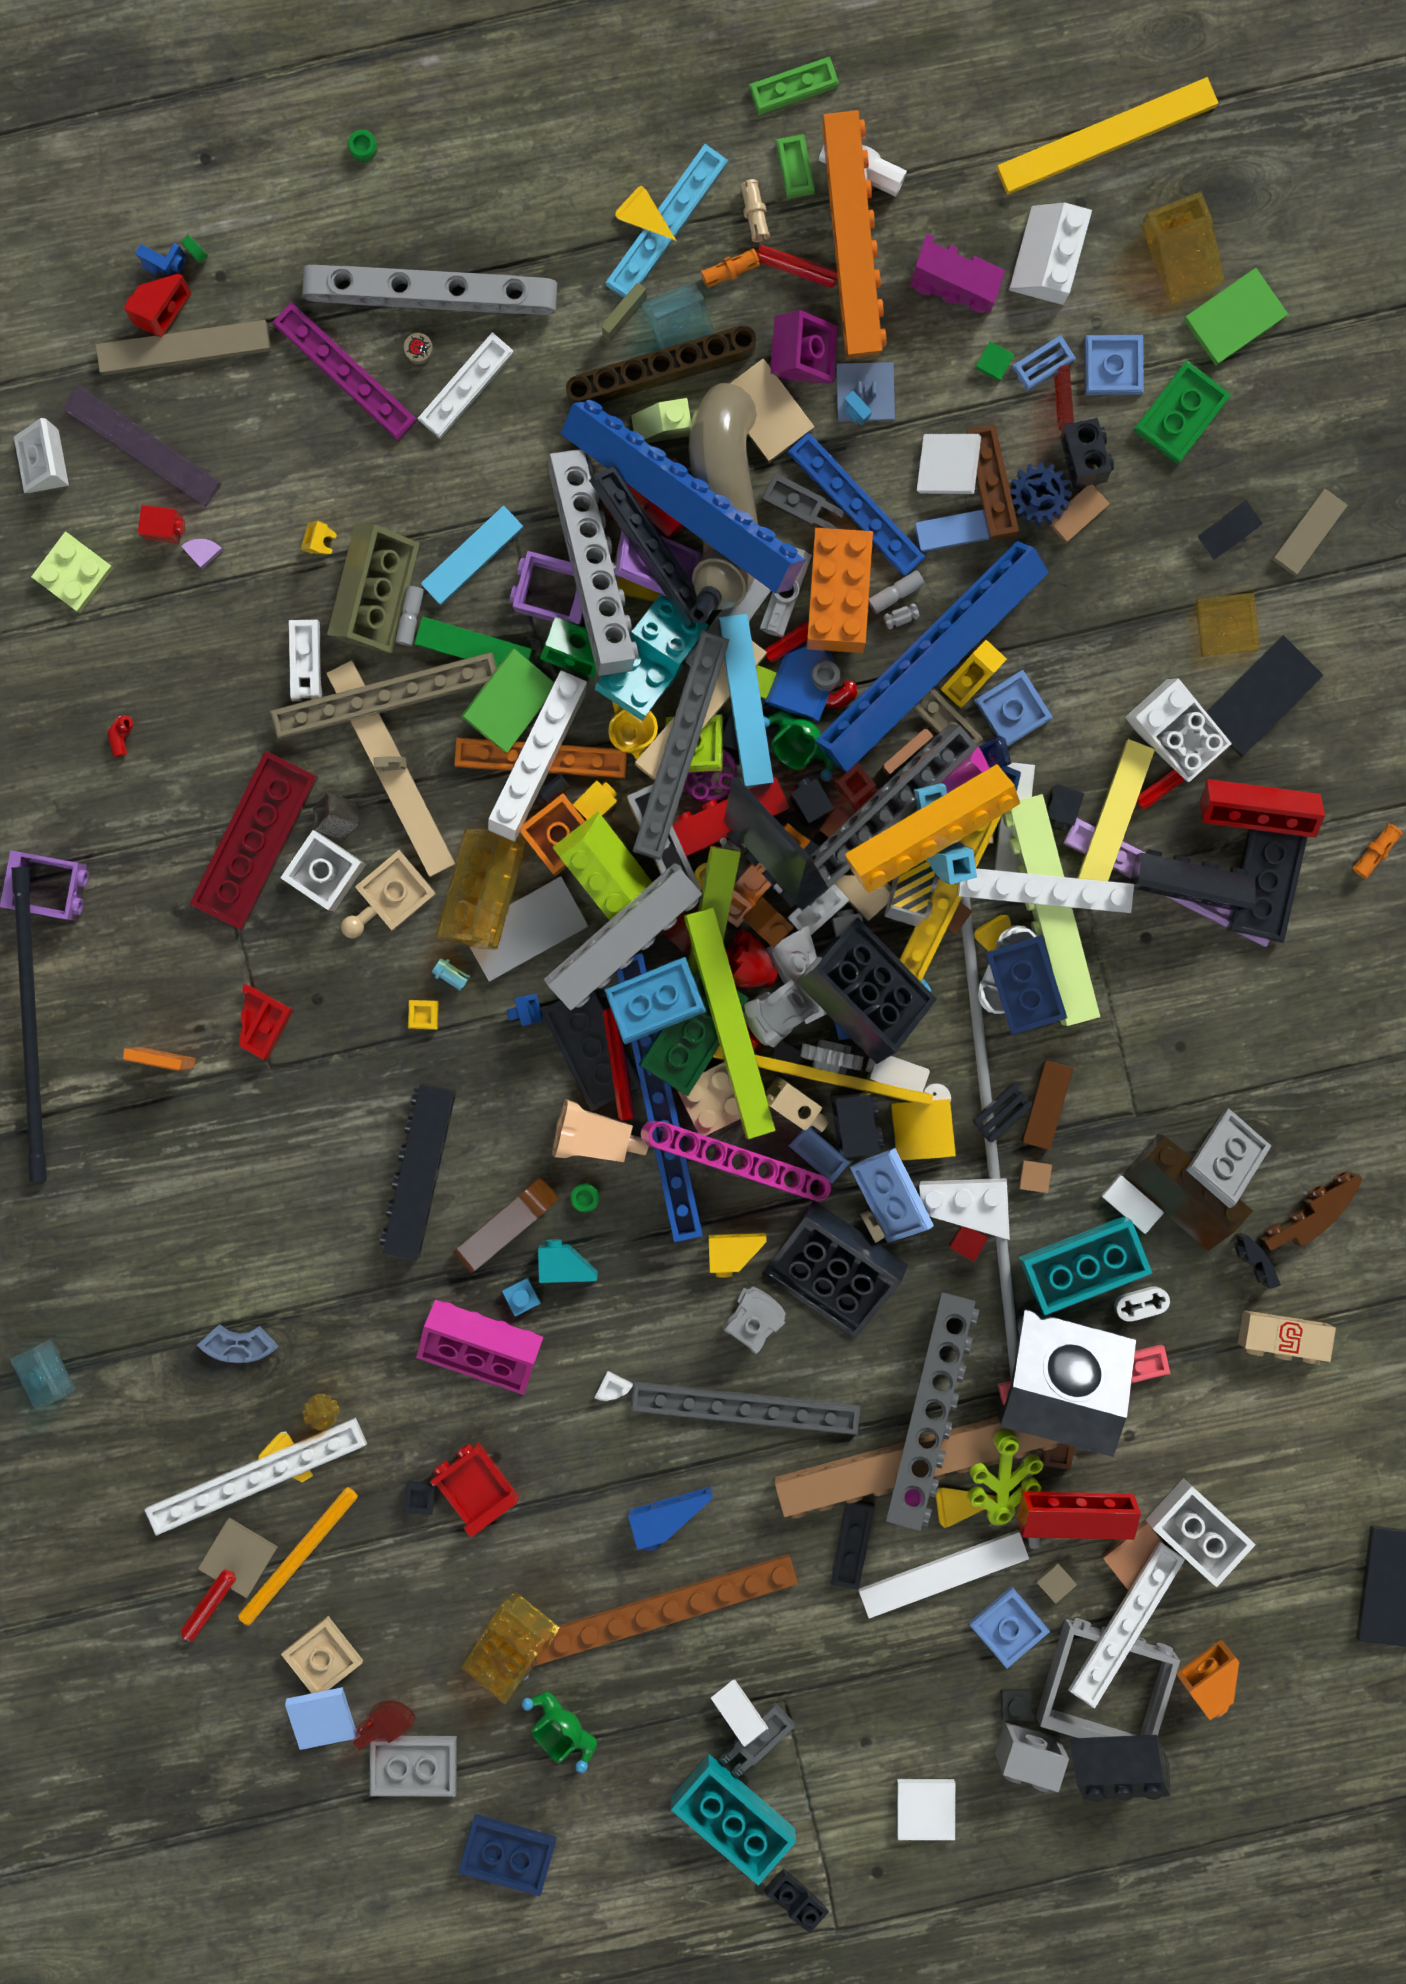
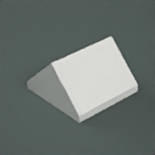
M40 418L14 436L24 493L69 486L59 430L45 418Z

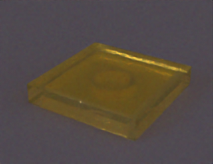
M1254 593L1198 598L1195 600L1201 657L1260 650Z

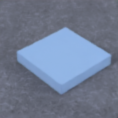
M343 1687L286 1699L285 1707L300 1750L356 1739L357 1731Z

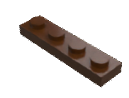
M994 424L967 429L966 434H979L981 436L976 483L989 541L1017 536L1019 529L996 426Z

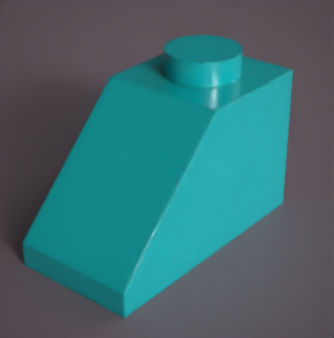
M553 1239L545 1240V1245L539 1246V1283L597 1281L598 1271L569 1244H562V1240Z

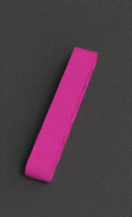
M650 1121L641 1130L643 1142L650 1147L803 1198L821 1201L826 1199L831 1191L829 1180L822 1175L665 1122ZM656 1127H660L662 1130V1138L658 1142H655L652 1138V1132ZM683 1136H686L689 1140V1145L686 1150L681 1151L679 1141ZM713 1145L715 1155L712 1159L708 1160L705 1152L708 1146ZM739 1154L741 1163L737 1168H734L732 1166V1158ZM764 1162L767 1166V1172L763 1177H760L758 1168ZM790 1171L793 1176L792 1182L786 1186L784 1176ZM816 1180L818 1189L812 1194L810 1192V1185Z

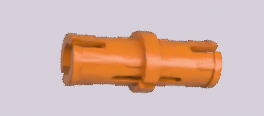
M752 248L733 258L729 256L724 258L723 262L702 270L701 275L706 288L709 289L723 281L737 279L738 275L759 267L760 263L756 251Z
M1388 823L1378 838L1367 845V851L1352 867V870L1362 878L1367 879L1375 867L1382 860L1385 861L1389 856L1388 852L1400 837L1403 836V832L1393 824Z

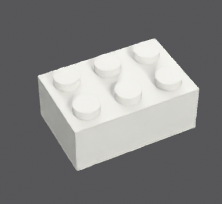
M1184 1478L1146 1519V1522L1154 1531L1216 1587L1255 1546L1237 1526Z

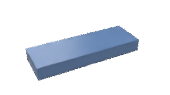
M983 510L915 523L918 546L921 552L989 540Z

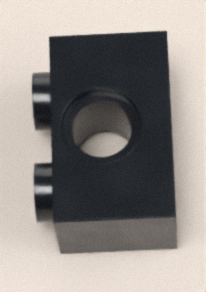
M805 778L791 789L793 792L790 794L789 800L805 827L829 815L834 809L817 778L811 782L808 778Z

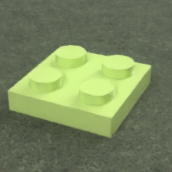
M65 531L31 577L77 612L81 613L114 567Z

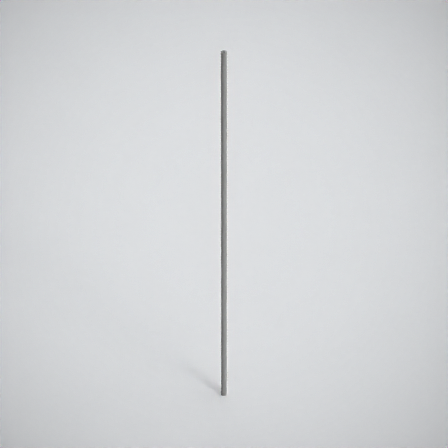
M962 897L960 902L971 910L970 897ZM971 914L961 927L981 1110H983L992 1102L982 1005L978 998L979 977ZM993 1112L983 1121L984 1125L994 1117ZM985 1138L989 1179H1001L996 1140L988 1142ZM995 1236L1012 1381L1018 1334L1008 1242L1005 1238ZM1027 1456L1020 1458V1466L1023 1464V1461ZM1029 1473L1023 1480L1033 1477V1474ZM1028 1538L1029 1548L1036 1549L1041 1547L1040 1538Z

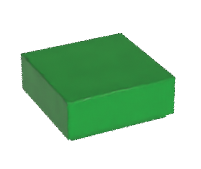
M989 341L975 369L1000 382L1015 354Z

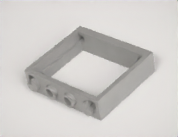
M1075 1618L1074 1621L1065 1619L1036 1713L1040 1727L1077 1738L1135 1735L1052 1710L1074 1635L1098 1642L1106 1626L1098 1629L1091 1627V1623L1083 1619ZM1138 1636L1130 1652L1162 1661L1140 1735L1157 1734L1158 1736L1180 1660L1170 1646L1162 1643H1157L1156 1646L1147 1644L1145 1639Z

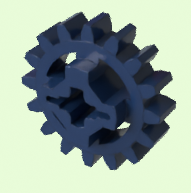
M1043 462L1039 463L1037 469L1028 464L1027 473L1019 470L1017 473L1018 480L1012 479L1010 486L1013 489L1010 490L1012 499H1014L1012 500L1014 509L1018 508L1016 518H1020L1023 515L1026 516L1025 524L1027 525L1031 520H1036L1037 527H1040L1042 520L1051 525L1053 516L1060 519L1063 515L1062 510H1067L1069 506L1067 499H1070L1072 491L1065 489L1069 487L1070 481H1062L1064 472L1061 470L1058 473H1054L1053 464L1048 469H1044ZM1051 482L1055 485L1057 491L1053 489ZM1038 491L1044 493L1041 498L1036 497ZM1022 498L1026 499L1028 507L1025 505Z

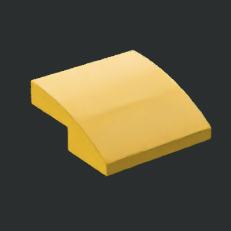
M950 1099L932 1100L930 1106L915 1102L891 1104L895 1149L901 1160L956 1156Z

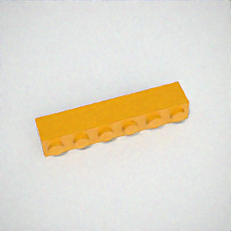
M996 764L847 852L845 857L853 874L868 894L884 886L887 882L908 872L911 868L933 857L938 852L1018 806L1020 801L1015 785Z

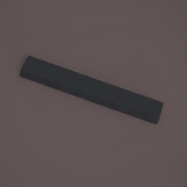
M612 466L594 475L589 482L686 627L695 623L690 616V610L698 601L694 585L615 467Z

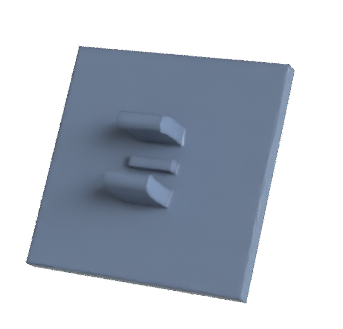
M894 362L842 363L836 365L838 422L851 421L843 411L845 408L843 406L844 398L851 391H854L872 411L871 417L867 421L895 420Z

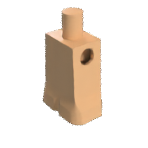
M565 1099L556 1125L552 1155L558 1158L580 1155L624 1162L626 1152L646 1155L648 1145L643 1142L641 1137L631 1135L633 1127L631 1124L583 1110L577 1103Z

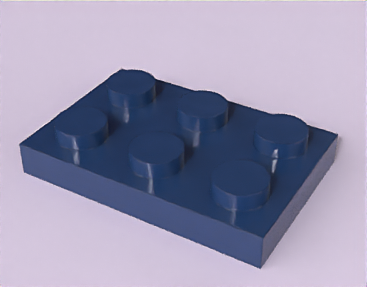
M1042 935L986 952L1012 1035L1068 1018Z
M474 1814L458 1874L541 1896L557 1837Z

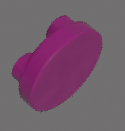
M723 749L722 771L688 772L684 789L692 798L703 803H708L715 799L719 802L727 797L726 794L730 792L732 780L738 776L734 759ZM724 767L731 768L732 773L725 772ZM722 772L718 780L719 783L715 784L713 779H711L713 773ZM725 778H730L728 786L723 784ZM721 787L724 790L723 792L718 794L714 791V789Z

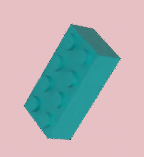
M1126 1216L1019 1257L1038 1309L1044 1315L1152 1274L1133 1222Z
M710 1754L702 1760L671 1796V1811L758 1886L796 1843L795 1828Z

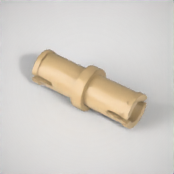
M750 179L746 180L748 187H746L745 182L740 184L745 204L743 210L744 217L749 221L752 241L763 242L762 235H764L766 240L770 238L765 219L766 205L761 201L758 181Z

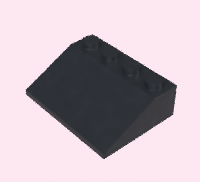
M735 777L731 782L724 817V824L729 830L726 836L736 847L742 845L747 850L744 856L754 867L759 864L765 870L761 874L772 887L778 884L783 890L780 893L781 897L790 907L796 904L803 911L828 889V886L807 852L745 785Z
M858 917L810 964L796 981L876 1064L898 1051L937 1000Z
M813 1200L763 1270L762 1275L856 1338L901 1284L908 1264Z

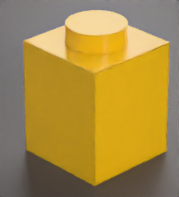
M596 781L573 806L586 820L597 812L604 818L618 804L614 798L617 793L608 783L605 782L601 785Z

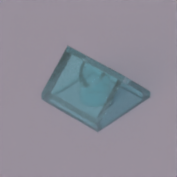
M694 282L641 304L659 350L715 333L705 299Z
M51 1339L10 1359L35 1410L58 1401L76 1390Z

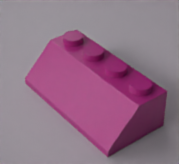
M435 1300L423 1328L416 1358L524 1395L543 1337L532 1331L513 1327L506 1322L484 1317L477 1312H470L455 1307L451 1303Z

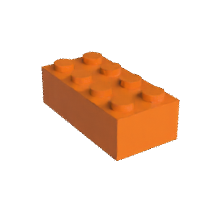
M815 528L807 650L864 653L873 531Z

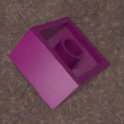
M801 310L774 316L770 373L789 381L834 383L838 326Z

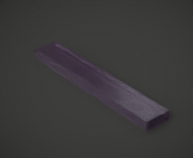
M79 385L62 408L65 412L204 507H207L222 485L217 479Z

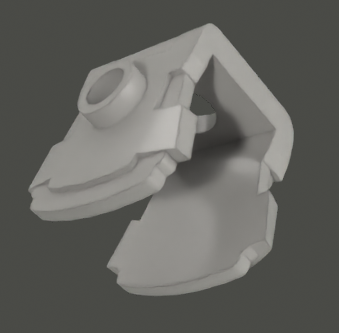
M791 979L771 994L769 992L757 996L755 1000L746 1003L743 1015L749 1028L763 1045L776 1047L793 1030V1027L807 1019L814 1011Z
M751 1287L750 1289L743 1288L737 1300L740 1304L735 1313L730 1315L723 1324V1330L749 1347L753 1353L757 1354L764 1345L766 1338L773 1331H778L786 1323L784 1321L786 1313L780 1304L764 1291L756 1287Z

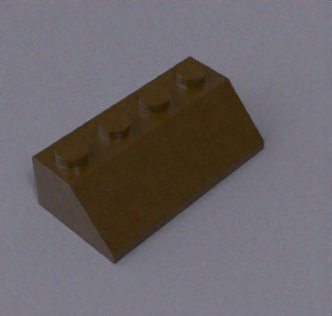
M1157 1134L1122 1176L1209 1251L1235 1233L1253 1210L1240 1199L1235 1206L1231 1208L1226 1206L1186 1170L1193 1159L1167 1136Z

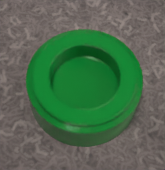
M363 129L357 130L348 139L349 151L357 161L367 162L376 156L378 145L371 132Z
M189 234L181 240L184 248L199 263H203L209 257L206 251Z
M582 1183L573 1189L571 1203L576 1210L590 1212L598 1205L599 1192L592 1184Z

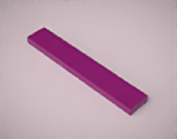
M292 302L272 322L285 337L398 442L418 422L415 416Z

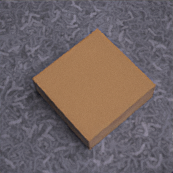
M1022 1160L1018 1188L1048 1193L1052 1165Z

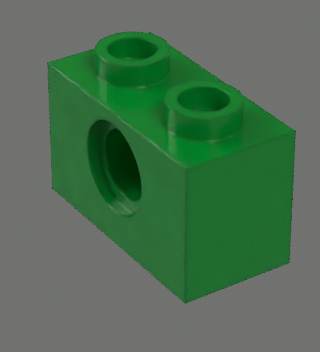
M555 617L540 659L594 679L597 670L587 629ZM571 644H576L580 648H575Z

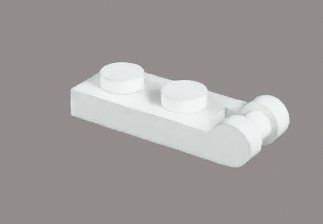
M289 620L291 700L294 702L302 701V698H311V700L321 698L320 622L318 620ZM301 679H310V687H301Z

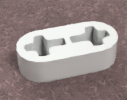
M1156 1286L1148 1287L1119 1296L1115 1301L1114 1310L1121 1319L1135 1321L1165 1312L1169 1307L1170 1298L1163 1289ZM1154 1293L1162 1297V1300L1158 1302V1307H1155L1152 1303L1145 1304L1144 1302L1152 1300V1294ZM1127 1300L1131 1304L1139 1303L1140 1305L1132 1308V1314L1130 1315L1125 1311H1121V1308L1125 1307V1301Z

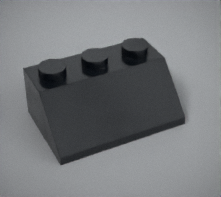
M1157 1734L1070 1738L1076 1782L1084 1799L1099 1802L1110 1798L1127 1801L1138 1797L1156 1800L1161 1797L1170 1796V1763Z

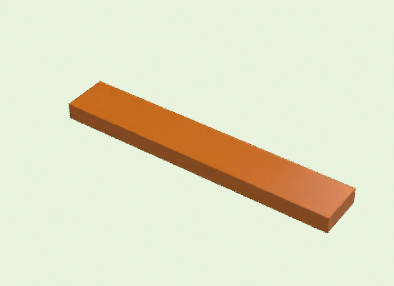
M456 738L455 767L512 771L526 742H515L510 750L504 753L490 740ZM561 745L548 774L626 779L627 752L613 748Z

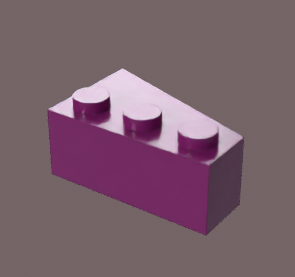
M926 233L910 287L915 288L916 292L923 295L934 294L940 296L945 302L950 304H958L959 302L968 305L971 310L978 313H984L985 311L991 313L1005 270L976 256H972L971 260L957 254V247L950 244L947 249L933 243L934 236Z

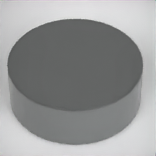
M821 661L813 667L811 673L812 682L817 689L831 691L838 686L840 670L835 663Z

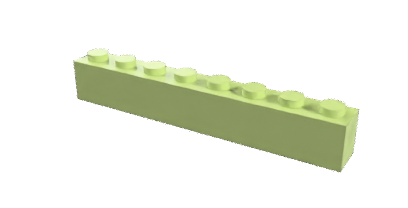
M1043 794L1019 800L1020 804L1002 814L1006 827L1011 828L1013 838L1009 839L1013 855H1018L1020 866H1017V873L1064 877ZM1025 903L1027 910H1032L1034 921L1031 922L1032 932L1036 936L1042 935L1068 1017L1067 1019L1060 1020L1061 1025L1069 1026L1099 1018L1100 1013L1072 907Z

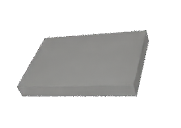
M1228 1108L1221 1114L1186 1170L1226 1206L1231 1208L1236 1205L1271 1148V1145Z
M371 1736L370 1796H456L457 1736Z

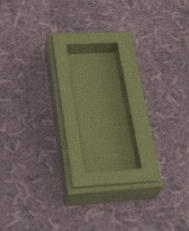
M640 283L635 284L601 325L602 334L608 341L611 342L647 299L646 288Z

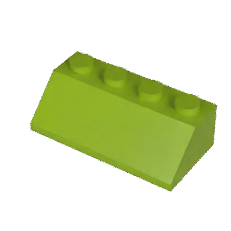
M599 812L595 813L552 847L609 920L653 883Z

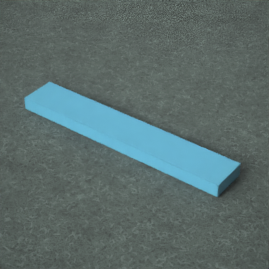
M704 144L658 208L675 238L728 165L726 158L706 144ZM643 229L606 281V286L624 299L636 283L643 284L673 240Z
M748 614L719 617L721 637L730 639L724 660L743 784L746 788L771 785L774 782Z

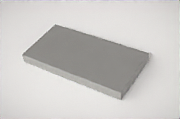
M559 877L462 931V934L490 982L586 929L589 925L562 877Z

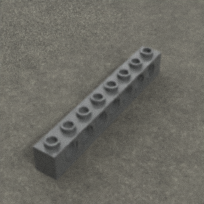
M948 724L810 855L828 889L850 869L845 857L847 852L900 822L916 806L914 790L940 784L978 747L960 725ZM821 894V895H820L815 901H813L809 906H811L814 902H816L823 894Z
M946 1293L941 1294L886 1522L921 1531L922 1525L928 1527L932 1509L926 1507L929 1496L935 1498L939 1480L933 1479L936 1467L942 1469L946 1451H942L940 1448L943 1439L949 1440L952 1422H948L947 1419L949 1411H956L959 1394L954 1393L956 1382H963L966 1366L961 1365L963 1353L969 1355L973 1338L968 1337L970 1325L976 1326L980 1311L974 1308L976 1301ZM953 1319L959 1320L963 1325L961 1333L956 1335L949 1333L946 1328L947 1323ZM949 1347L956 1352V1359L953 1362L946 1363L940 1359L939 1353L943 1348ZM942 1375L948 1378L950 1385L947 1390L938 1391L933 1387L932 1382L936 1376ZM930 1404H938L942 1408L943 1414L939 1419L932 1420L927 1417L925 1411ZM930 1432L935 1436L936 1443L932 1448L925 1449L919 1444V1437L922 1433ZM920 1460L926 1462L929 1466L928 1474L922 1478H918L912 1473V1465ZM911 1489L918 1490L922 1495V1501L916 1507H911L905 1502V1494Z

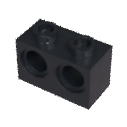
M1098 418L1065 424L1060 439L1073 489L1106 483L1111 471L1114 470L1112 455L1110 453L1107 454L1106 451L1107 435L1105 428L1100 427ZM1079 437H1087L1091 442L1083 443ZM1086 463H1093L1098 469H1089Z

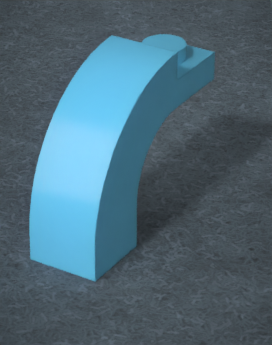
M940 783L914 790L917 811L946 795V785ZM960 841L953 843L927 859L936 875L950 885L977 878L973 849L966 847Z

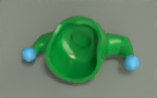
M779 710L769 717H764L765 729L773 724L780 726V730L772 739L771 748L776 758L784 766L794 771H802L815 759H821L825 764V769L822 770L820 775L821 779L825 782L832 779V770L835 765L831 763L815 741L821 735L820 730L815 724L804 719H796L792 714L784 710Z
M544 1692L531 1699L524 1698L522 1701V1708L524 1710L530 1711L533 1706H541L543 1708V1717L530 1731L537 1743L558 1764L566 1759L575 1749L582 1750L581 1760L576 1763L575 1768L578 1773H584L587 1770V1763L596 1750V1738L582 1729L576 1715L564 1709L552 1693Z

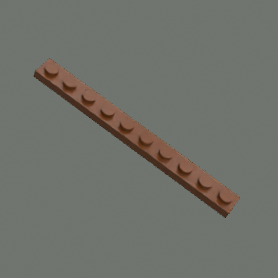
M790 1554L520 1637L518 1638V1645L525 1668L527 1669L797 1585L798 1580Z

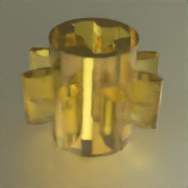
M314 1395L304 1404L305 1411L302 1412L305 1424L311 1423L312 1429L326 1430L332 1427L335 1421L338 1420L339 1406L337 1400L331 1401L330 1395Z

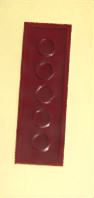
M265 751L189 905L243 930L318 776Z

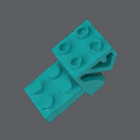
M660 594L630 634L631 642H636L638 649V659H635L632 671L603 675L597 682L595 690L643 721L665 690L671 686L684 666L681 663L697 645L702 630L706 631L709 625L702 621L701 623L695 622L686 627L668 598Z

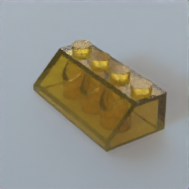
M488 829L464 830L436 938L477 949H498L512 893L516 885L520 863L524 855L526 840L517 837L514 842Z

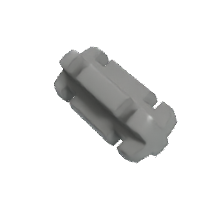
M912 603L909 608L905 606L892 611L890 615L886 613L884 621L888 629H893L894 625L898 627L911 622L912 618L918 619L919 611L917 606Z

